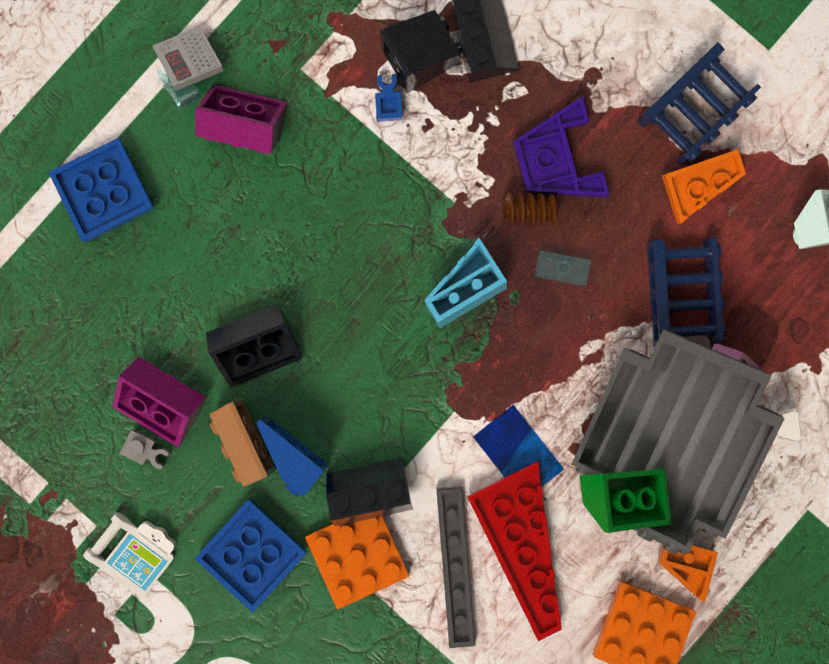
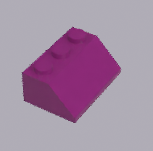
M213 84L195 108V136L205 138L208 141L227 143L233 147L252 149L258 153L272 154L279 141L288 102Z
M137 357L119 376L112 407L179 447L199 416L206 397L197 390L181 383L175 377L156 368L152 363Z

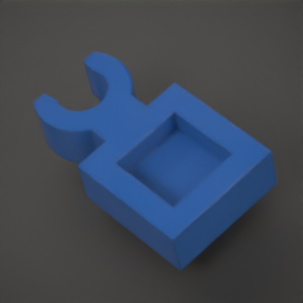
M392 74V82L389 85H385L382 81V75H378V87L382 93H375L377 122L402 120L401 92H393L397 87L396 75Z

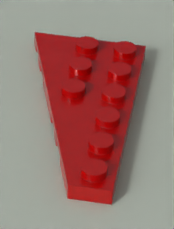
M535 461L467 495V498L537 640L540 641L562 630L551 560L546 513L542 497L543 492L539 476L538 461Z

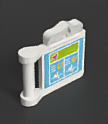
M116 512L111 518L112 523L95 545L85 551L83 557L108 573L137 596L143 598L174 559V554L171 552L176 547V542L168 536L164 528L154 526L149 521H144L139 527H136L126 516ZM120 528L127 531L123 539L105 560L101 553Z

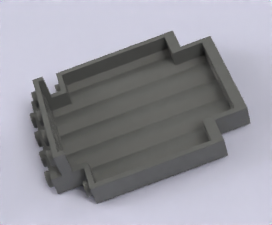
M663 329L651 357L627 347L623 349L571 465L575 466L576 471L583 475L665 468L672 524L634 529L637 531V535L647 541L655 540L663 544L662 547L671 553L677 554L679 552L683 555L686 552H690L698 527H701L705 534L713 538L720 536L726 539L784 421L782 415L758 405L771 378V374Z

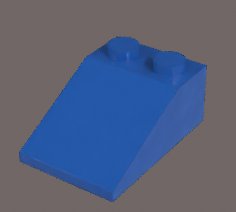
M270 417L260 419L256 424L281 479L286 483L285 488L295 496L300 494L304 497L329 464Z

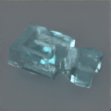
M160 69L157 70L160 81L165 84L163 88L166 94L179 110L201 97L194 84L175 91L167 74H163Z

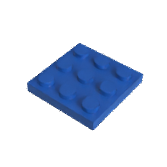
M119 138L48 172L81 241L84 243L155 209L122 140Z
M249 498L194 559L253 613L308 551Z

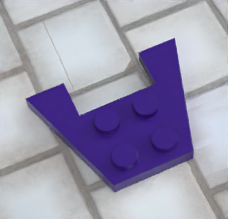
M583 97L514 140L513 146L526 193L598 198L609 197L603 171L577 177L565 130L586 125L589 122Z

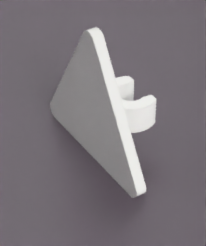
M773 403L768 409L784 417L777 436L796 441L801 440L798 409L786 407L784 410L777 412L776 404Z

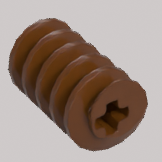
M507 192L502 202L501 223L504 224L506 217H509L510 224L514 225L516 218H519L521 225L524 226L526 219L529 218L531 226H535L537 219H540L541 225L545 227L547 220L550 219L552 227H555L557 203L554 195L548 194L545 200L542 193H538L535 199L532 193H527L524 200L522 192H517L515 198H513L512 192Z

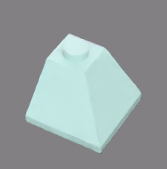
M816 190L796 219L793 238L799 249L829 245V190Z

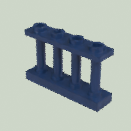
M718 42L637 120L643 128L650 122L653 125L657 124L685 152L677 160L680 164L687 159L692 162L702 152L699 147L703 143L707 142L710 144L721 134L718 129L723 124L728 127L739 116L736 111L742 106L746 109L758 98L755 93L761 88L759 84L747 91L719 63L721 60L718 56L725 49ZM705 69L708 72L712 71L740 99L731 109L701 81L703 78L700 74ZM686 87L690 90L694 89L721 116L712 127L683 99L684 95L681 92ZM668 105L672 108L675 106L703 134L694 145L665 117L666 113L663 110Z
M710 237L704 240L703 247L668 249L667 246H664V240H653L647 243L653 346H656L663 329L683 337L709 335L710 343L724 342L727 328L722 319L725 300L720 290V285L723 282V273L719 269L718 259L721 257V247L717 243V237ZM704 257L705 273L670 275L669 272H666V262L668 259ZM706 283L707 299L671 301L668 298L667 288L670 285ZM708 309L709 325L673 327L670 324L669 314L672 311Z

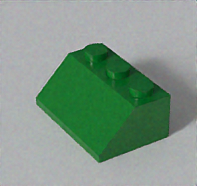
M665 468L580 475L583 505L605 533L672 524Z

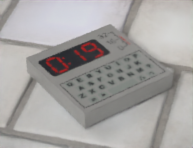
M200 26L153 45V49L175 91L223 71L220 61Z

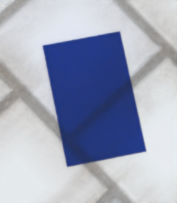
M514 405L473 436L504 477L538 461L540 483L543 487L564 470Z

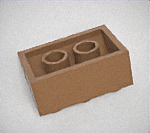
M244 400L233 401L209 414L212 419L209 421L210 427L215 435L219 434L223 443L220 445L222 453L226 459L230 458L234 467L232 468V474L238 483L241 482L244 487L276 471Z

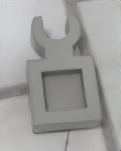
M134 429L130 431L119 454L141 465H145L149 459L153 467L163 469L165 464L159 462L158 456L163 454L168 457L171 455V451L166 448H154L157 440Z

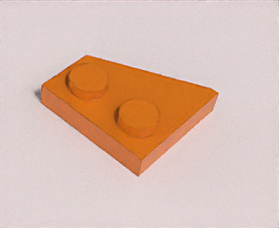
M661 545L657 562L700 601H706L718 552L693 545L690 552H686L685 555L679 552L674 554L665 550Z

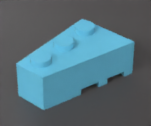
M478 238L473 247L464 257L462 256L452 271L441 280L424 301L438 327L442 328L507 289V281L480 238Z

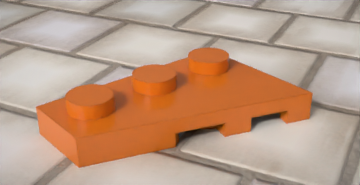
M739 149L662 175L677 224L683 223L690 215L700 210L707 202L746 174Z

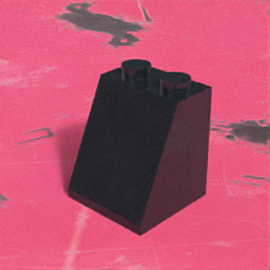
M435 10L380 30L382 52L407 94L460 63L461 53L463 52L462 47L456 38H451L448 32L449 26L443 16L439 17Z

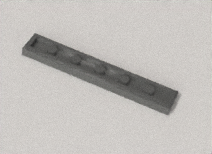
M462 486L436 488L449 648L476 646Z

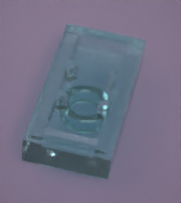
M539 251L534 277L585 287L587 285L591 260Z

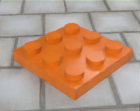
M383 516L339 526L331 523L305 536L337 610L409 577V572Z
M620 580L592 655L594 658L609 664H677L696 611Z

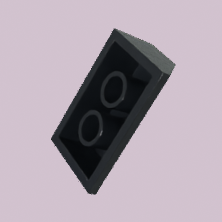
M452 0L451 13L458 41L462 47V56L469 83L519 71L502 0Z
M280 304L206 332L208 353L230 388L303 359L290 324Z
M403 458L326 474V497L330 521L335 526L413 510Z

